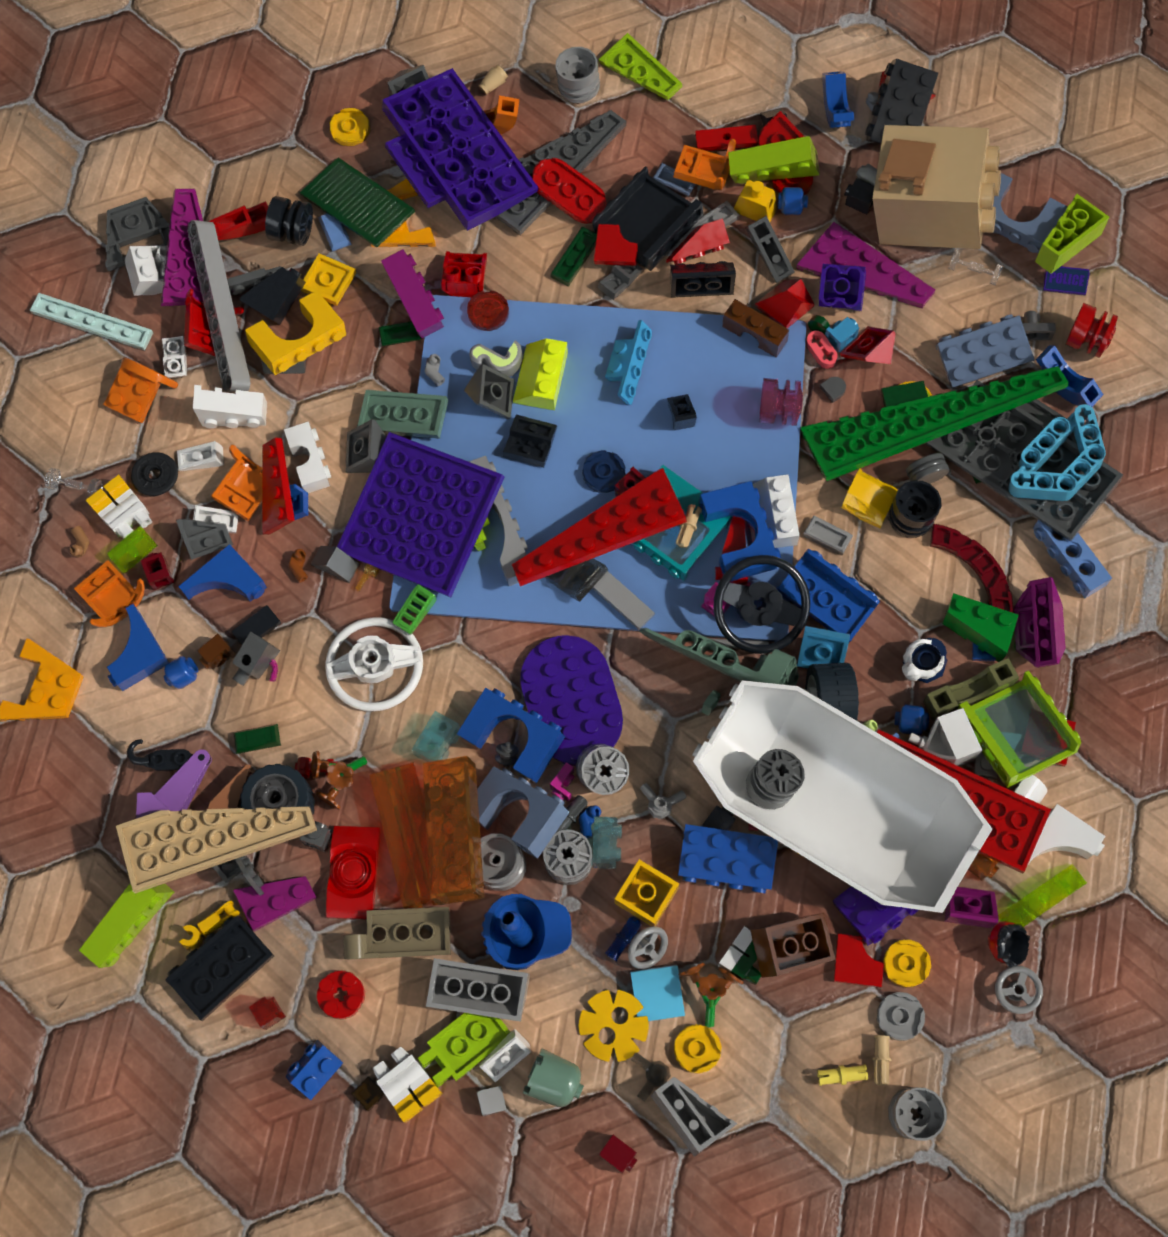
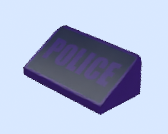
M1061 266L1052 274L1045 270L1043 291L1085 296L1090 270Z

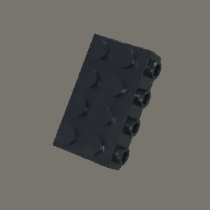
M897 58L888 63L885 69V75H887L885 83L881 84L878 95H880L879 101L875 103L872 110V115L874 116L872 123L868 124L865 135H867L866 141L882 144L885 125L921 126L938 72Z
M238 915L229 917L222 924L223 928L210 934L204 940L205 944L199 949L192 950L186 956L187 960L182 965L173 967L165 979L201 1021H204L275 956Z

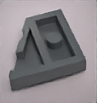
M176 519L191 560L223 549L229 544L233 545L225 523Z

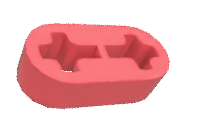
M810 332L806 340L807 349L822 368H832L837 361L836 350L822 332ZM812 339L820 340L819 346L816 342L812 343ZM824 353L827 357L831 356V361L823 359Z

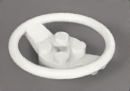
M365 618L348 625L334 638L326 656V676L332 691L345 704L363 711H382L400 704L415 690L423 670V654L416 637L413 634L409 635L392 623L393 620L387 618ZM381 626L395 630L410 645L389 644L378 636H365L357 640V643L349 653L335 660L336 653L343 641L352 633L366 627ZM370 656H374L377 659L374 663L367 662V660H370ZM414 665L412 677L406 687L396 696L381 702L359 701L348 695L337 681L358 677L361 682L378 683L391 677L394 669Z

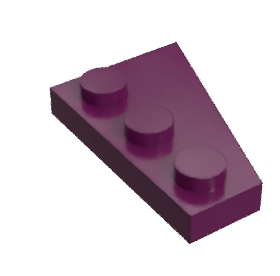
M306 876L266 883L261 887L264 892L261 896L252 886L233 890L254 932L317 898Z

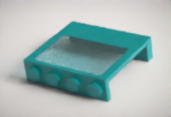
M662 465L659 469H664L684 514L686 515L689 505H696L693 511L694 514L697 507H700L698 502L700 494L703 493ZM701 512L696 524L697 530L693 532L687 548H680L676 544V539L681 529L680 525L632 544L638 552H645L649 555L656 565H663L667 568L671 576L685 581L688 570L723 527L726 529L729 527L733 516L705 522Z

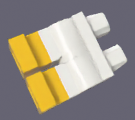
M119 474L103 486L118 504L117 506L101 488L86 499V502L118 538L121 536L126 541L131 540L136 533L132 529L134 525L139 523L142 528H146L152 523L148 515L150 513Z
M399 1047L391 1054L398 1064L396 1067L390 1070L385 1062L382 1061L373 1068V1071L378 1078L377 1084L389 1099L401 1120L406 1123L423 1110L410 1092V1088L424 1107H427L443 1093L412 1054L409 1055L402 1047Z

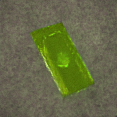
M139 526L112 548L107 555L125 574L158 545Z

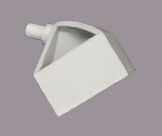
M963 708L937 717L928 737H920L911 733L908 740L918 745L920 749L959 767L974 762L982 751Z

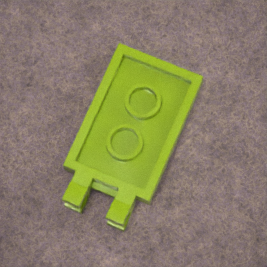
M463 1013L427 1042L430 1049L418 1057V1061L425 1068L435 1059L442 1070L434 1075L432 1079L439 1088L451 1076L457 1082L482 1062L510 1031L500 1018Z

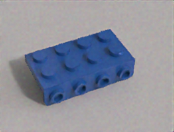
M807 549L794 567L804 578L809 590V616L831 631L850 634V643L880 601L872 591L861 587L856 579L846 576L838 566L824 560L819 552ZM788 574L777 590L783 597L801 609L799 588L794 579Z
M685 824L678 876H683L682 881L696 883L698 878L706 880L705 884L719 886L720 882L729 883L728 888L742 890L744 885L752 887L753 892L766 893V889L772 890L778 841L768 836Z

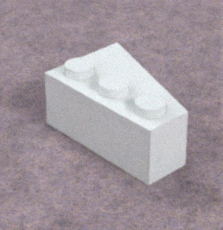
M194 385L193 410L202 427L216 428L217 426H226L228 428H237L238 426L257 428L259 426H266L267 401L263 393L236 390L235 394L222 392V388L215 387V391L201 390L200 385Z

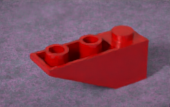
M723 218L697 226L666 259V263L673 261L674 265L686 262L685 257L692 255L694 259L704 256V251L711 249L713 253L724 249L723 245L730 242Z

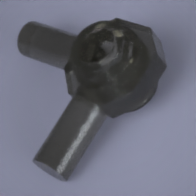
M636 1052L631 1060L645 1070L647 1082L637 1097L645 1102L655 1087L662 1086L668 1081L671 1076L670 1069L663 1062L655 1061L651 1063Z

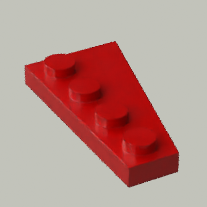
M276 437L262 445V534L270 535L295 521L282 438Z

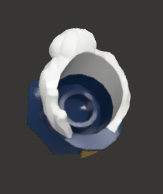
M936 638L919 639L912 642L903 655L904 665L902 666V671L909 681L919 680L925 683L942 677L948 661L946 658V647L942 641Z

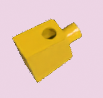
M747 180L734 209L738 214L757 221L767 216L769 222H771L777 210L775 191L764 186L761 181L753 182Z

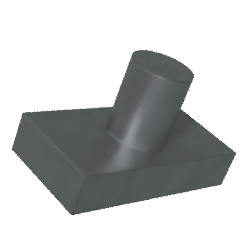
M1036 311L1025 312V323L1022 324L1027 339L1052 340L1056 331L1055 323H1038Z

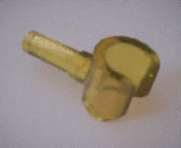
M366 564L363 577L355 589L360 591L368 580L369 575L377 577L380 569Z

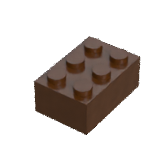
M824 913L807 915L750 930L762 978L779 976L836 960Z

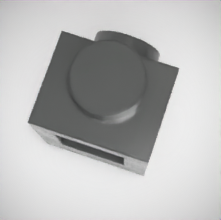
M315 821L317 831L301 836L300 840L304 845L326 853L333 830Z

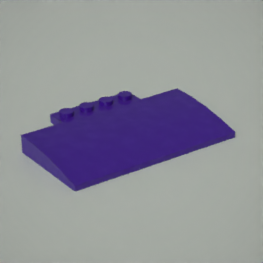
M453 68L382 99L383 112L400 134L399 137L386 142L385 148L427 208L446 200L468 231L503 213L538 191L536 183Z

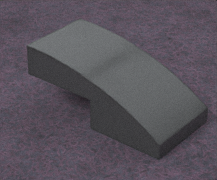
M637 264L636 266L615 265L613 272L599 282L598 289L614 300L630 286L643 269Z

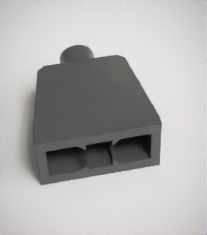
M250 632L233 660V664L238 666L239 669L232 679L243 686L250 676L259 679L269 667L270 662H272L271 660H274L281 650Z

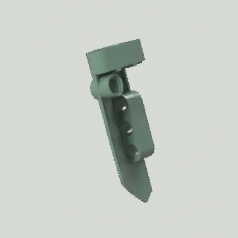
M641 628L639 630L647 638L740 682L743 680L796 686L799 679L795 657L778 649H775L768 656L762 654L754 668L750 669L740 665L734 650L691 630L681 632L675 641L648 628ZM688 641L694 642L691 646H684ZM708 650L714 651L710 656L704 653ZM730 659H731V660H734V662L731 663V662H727L726 660H730Z

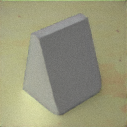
M501 1086L477 1091L482 1116L507 1110Z

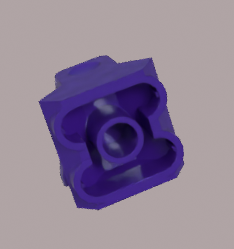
M823 264L819 306L862 311L866 267Z

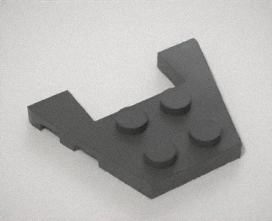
M147 197L107 210V261H105V266L108 272L126 266L120 247L157 234H161L163 242L167 246L170 224L162 217L161 213Z

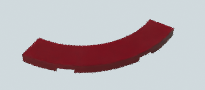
M933 523L930 547L948 551L966 562L982 581L987 592L989 605L1014 613L1012 593L1006 581V575L989 551L976 540L961 534L960 531Z

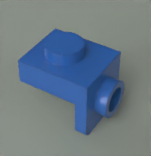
M296 484L289 485L294 519L297 520L308 516V492Z

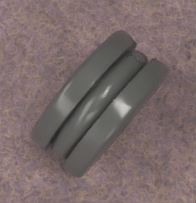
M941 453L920 458L906 468L910 481L918 480L929 484L940 480L950 471L945 457Z

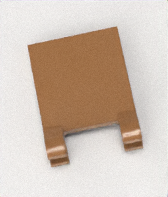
M893 139L883 172L879 177V183H881L879 190L888 191L891 178L914 181L913 187L915 189L913 194L923 195L926 177L936 144Z

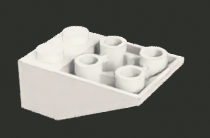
M167 246L129 247L124 262L134 296L162 293Z

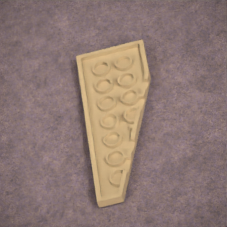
M281 807V809L231 808L202 811L160 810L116 826L130 883L135 894L317 831L310 807Z

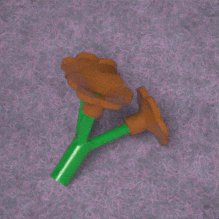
M319 751L313 752L311 777L313 779L318 778L320 770H327L329 774L327 782L334 785V788H331L327 794L318 791L315 794L322 801L339 810L341 807L335 801L336 796L339 794L338 790L350 787L353 784L352 776L354 771L367 764L366 758L362 756L349 764H345L342 761L329 763V761L320 760Z
M703 962L678 975L679 977L690 976L693 984L696 983L698 992L706 1005L705 1026L714 1027L715 1006L722 996L726 995V989H729L732 983L743 985L744 982L721 967L718 970L722 973L724 979L718 978L716 974L700 977L698 972L705 965Z

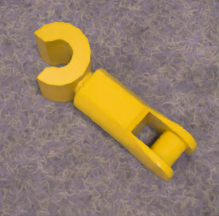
M233 901L226 902L216 911L198 922L197 928L192 925L184 926L183 928L188 935H193L190 940L182 939L179 943L189 951L198 949L203 942V934L206 937L220 928L229 917L239 916V910L234 909ZM226 912L227 916L221 919L219 915Z

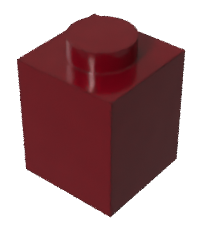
M614 1134L599 1153L601 1158L622 1174L625 1170L630 1172L638 1161L635 1158L637 1152Z

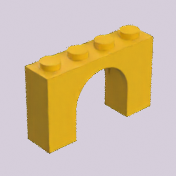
M317 290L299 300L302 314L313 326L306 336L297 340L281 339L273 333L264 320L245 329L249 345L274 375L286 371L291 366L304 361L307 357L322 351L325 347L346 336L344 321Z

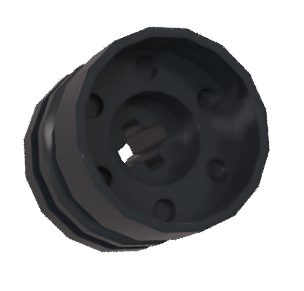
M274 196L269 203L266 214L265 232L267 238L280 242L287 238L290 244L296 243L299 246H304L309 239L313 223L312 204L309 202L302 203L299 200H295L292 204L288 198Z
M913 480L903 484L898 489L888 512L892 528L898 534L905 537L917 538L925 535L931 529L942 507L938 490L924 481Z

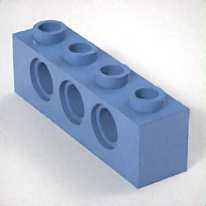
M1037 520L1033 527L1036 538L1039 541H1043L1047 547L1048 554L1060 564L1062 573L1065 576H1069L1077 593L1087 598L1107 586L1112 577L1079 533L1072 541H1069L1040 520ZM1053 534H1058L1061 539H1056ZM1066 551L1072 552L1075 557L1068 556ZM1079 569H1084L1088 575L1082 574Z

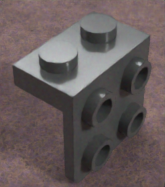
M247 856L213 867L225 883L243 873L260 896L264 894L261 889L264 883L253 870L254 866Z

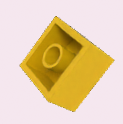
M639 859L616 895L614 902L617 906L648 925L656 926L678 891L679 883Z

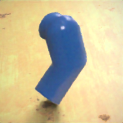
M597 805L589 806L579 816L580 833L586 838L592 837L591 825L601 815V809Z

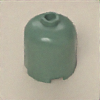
M541 1048L540 1054L537 1056L528 1078L530 1079L527 1086L524 1087L523 1094L556 1107H566L572 1102L574 1097L579 1099L584 1087V1085L580 1084L581 1071L574 1063Z

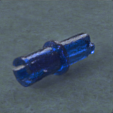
M630 917L622 930L615 934L617 937L607 951H605V954L617 962L625 948L630 945V941L642 926V923L637 918Z

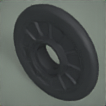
M152 452L142 456L136 461L131 471L133 486L137 491L147 496H159L168 492L175 485L178 478V468L175 461L167 454ZM152 470H159L160 475L157 478H149Z

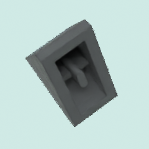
M320 546L311 562V566L350 583L360 565L345 552L334 546Z

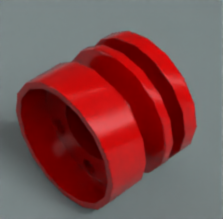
M1083 303L1065 345L1079 350L1082 344L1086 342L1088 343L1086 353L1090 354L1093 347L1096 346L1095 357L1100 358L1102 353L1109 347L1115 334L1118 316L1113 314L1109 323L1105 322L1108 314L1107 311H1104L1101 317L1097 319L1095 318L1097 308Z

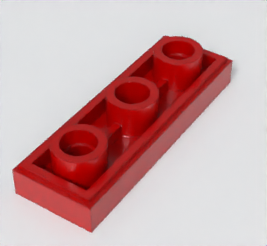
M756 125L695 131L696 146L698 149L705 151L728 149L731 139L736 140L735 148L758 146Z

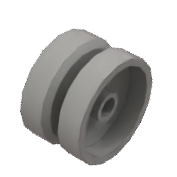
M489 834L482 837L474 845L470 853V865L473 873L487 888L492 890L506 891L515 887L523 879L526 872V859L523 851L510 837L504 834Z

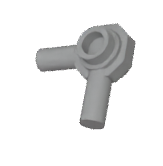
M647 783L640 787L649 800L648 811L654 818H665L670 815L673 805L686 799V795L682 790L667 798L657 796Z

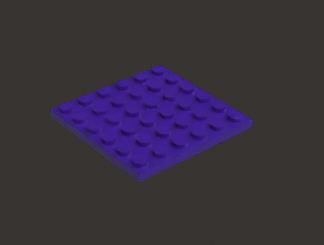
M389 432L337 547L353 559L451 598L505 477L495 471Z

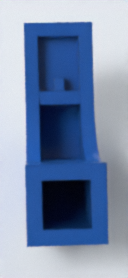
M843 71L822 73L824 105L829 127L851 126V121L854 120V112L849 108L847 101L846 73Z

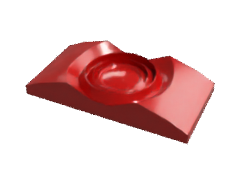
M334 826L330 848L326 918L367 920V911L374 910L380 827Z

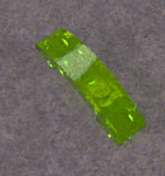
M1072 864L998 915V918L1001 922L1009 921L1025 927L1087 884V882Z

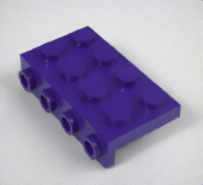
M852 886L833 900L835 907L863 937L867 946L872 943H878L887 931L896 929L901 925L905 917L909 914L914 915L919 911L918 909L882 905Z

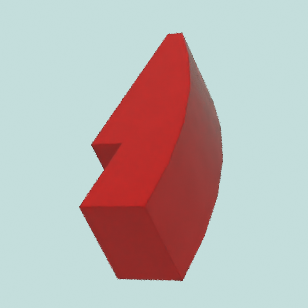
M265 201L249 209L244 205L208 222L214 223L218 240L252 235L265 231L268 204Z

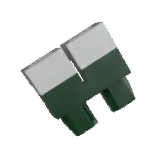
M743 927L732 943V946H730L719 962L718 967L723 968L742 981L745 979L747 982L756 985L761 978V973L753 967L757 961L751 931L748 928Z

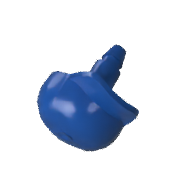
M510 894L501 897L493 903L488 912L484 914L485 920L482 922L483 931L481 935L486 939L483 942L484 946L487 947L485 952L491 955L495 962L505 969L517 971L527 969L539 960L562 954L571 945V917L566 907L560 903L535 900L523 894Z

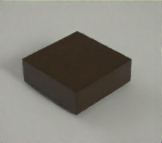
M369 1076L351 1093L368 1112L385 1095L382 1089Z

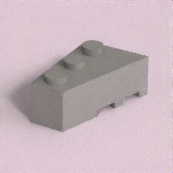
M675 1077L667 1081L651 1095L694 1157L737 1125L735 1121L727 1118L716 1107L708 1104L696 1092Z

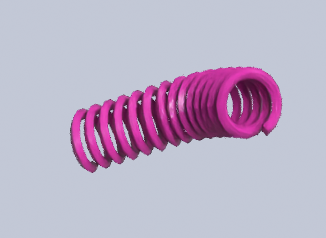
M271 660L272 672L269 681L275 682L278 674V665L275 660Z

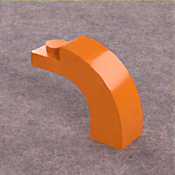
M499 95L497 105L492 109L484 110V113L500 135L514 127L518 115L519 99Z

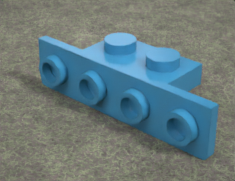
M638 320L633 339L615 340L605 375L608 381H621L617 396L627 405H632L636 395V388L641 376L644 359L646 358L649 341L652 337V330L642 320Z

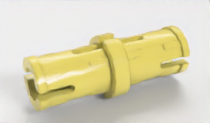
M866 1064L852 1067L840 1065L836 1069L817 1070L819 1086L834 1083L846 1085L847 1082L868 1080Z

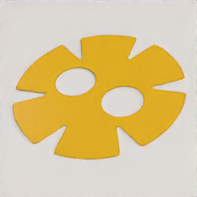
M609 990L602 991L590 998L588 1004L596 1014L582 1010L579 1018L580 1035L594 1034L584 1042L586 1049L595 1057L607 1062L610 1061L613 1048L615 1049L618 1062L627 1060L638 1053L640 1049L631 1038L645 1042L649 1029L647 1016L633 1017L643 1009V1005L639 1000L621 990L617 991L614 1004ZM617 1007H623L628 1012V1019L623 1024H617L612 1019V1012ZM605 1027H609L615 1032V1040L608 1045L603 1044L599 1039V1032Z

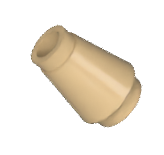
M499 65L491 67L478 87L487 95L504 84L508 75Z

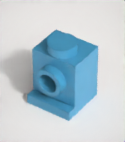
M847 317L842 322L840 320L837 321L832 328L828 327L825 336L839 353L858 336L859 327L854 319Z

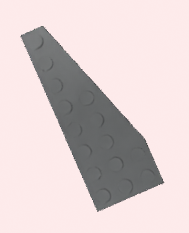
M610 110L591 120L590 124L580 129L576 128L563 138L561 136L535 150L534 154L525 159L522 157L518 160L531 178L535 166L541 160L552 158L563 160L581 173L624 129L626 120ZM535 192L495 217L521 236L551 203Z

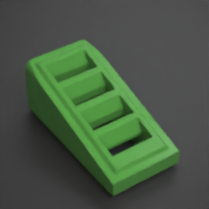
M417 584L392 623L411 635L437 601L436 596ZM419 596H422V597H424V598L427 599V600H426V602H424L423 600H421V599L418 598V597H419ZM413 604L420 605L422 607L421 610L413 606ZM410 610V611H412L413 613H415L417 616H416V617H413L412 615H410V614L407 613V612ZM403 617L411 621L412 624L409 625L402 621Z

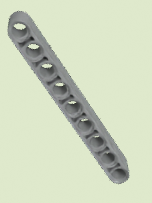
M191 220L188 224V237L222 387L226 392H235L236 390L248 391L250 388V376L215 225L213 222Z

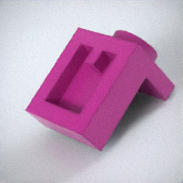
M567 762L550 783V789L553 790L551 792L552 795L569 802L571 793L563 787H568L575 776L573 775L574 767Z

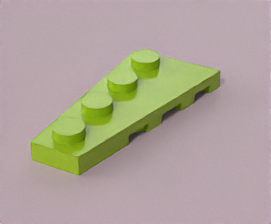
M629 33L623 36L598 59L599 63L666 100H669L683 87L682 83Z

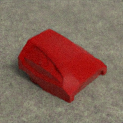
M446 251L441 281L442 291L450 296L470 298L483 293L487 253L468 254Z

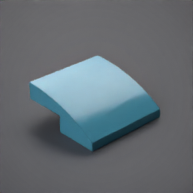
M677 965L630 971L634 997L643 1005V1009L637 1013V1017L647 1016L648 1021L685 1016Z

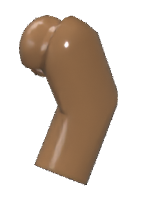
M76 526L71 532L77 541L72 546L73 548H70V553L72 556L79 558L85 555L90 541L81 526Z

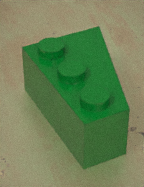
M953 593L942 624L965 640L969 639L982 652H988L996 658L995 661L1000 662L1004 660L1008 653L1018 614Z

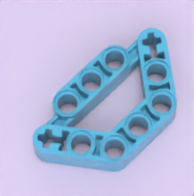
M1086 404L1079 405L1067 419L1064 417L1054 418L1023 450L1019 461L1020 469L1012 474L1008 489L1011 495L1017 498L1067 501L1097 472L1103 463L1106 451L1096 415L1091 406ZM1054 429H1061L1063 432L1058 433ZM1074 432L1080 455L1063 473L1036 472L1066 441L1067 437ZM1088 435L1091 436L1093 439L1088 440L1084 436ZM1044 443L1047 444L1049 447L1044 448L1040 444ZM1089 455H1095L1098 459H1092ZM1030 458L1033 459L1035 462L1029 463L1025 459ZM1075 470H1081L1084 474H1077ZM1037 484H1045L1047 488H1040ZM1061 485H1066V486H1068L1070 489H1069V490H1064V489H1062L1060 486H1061Z

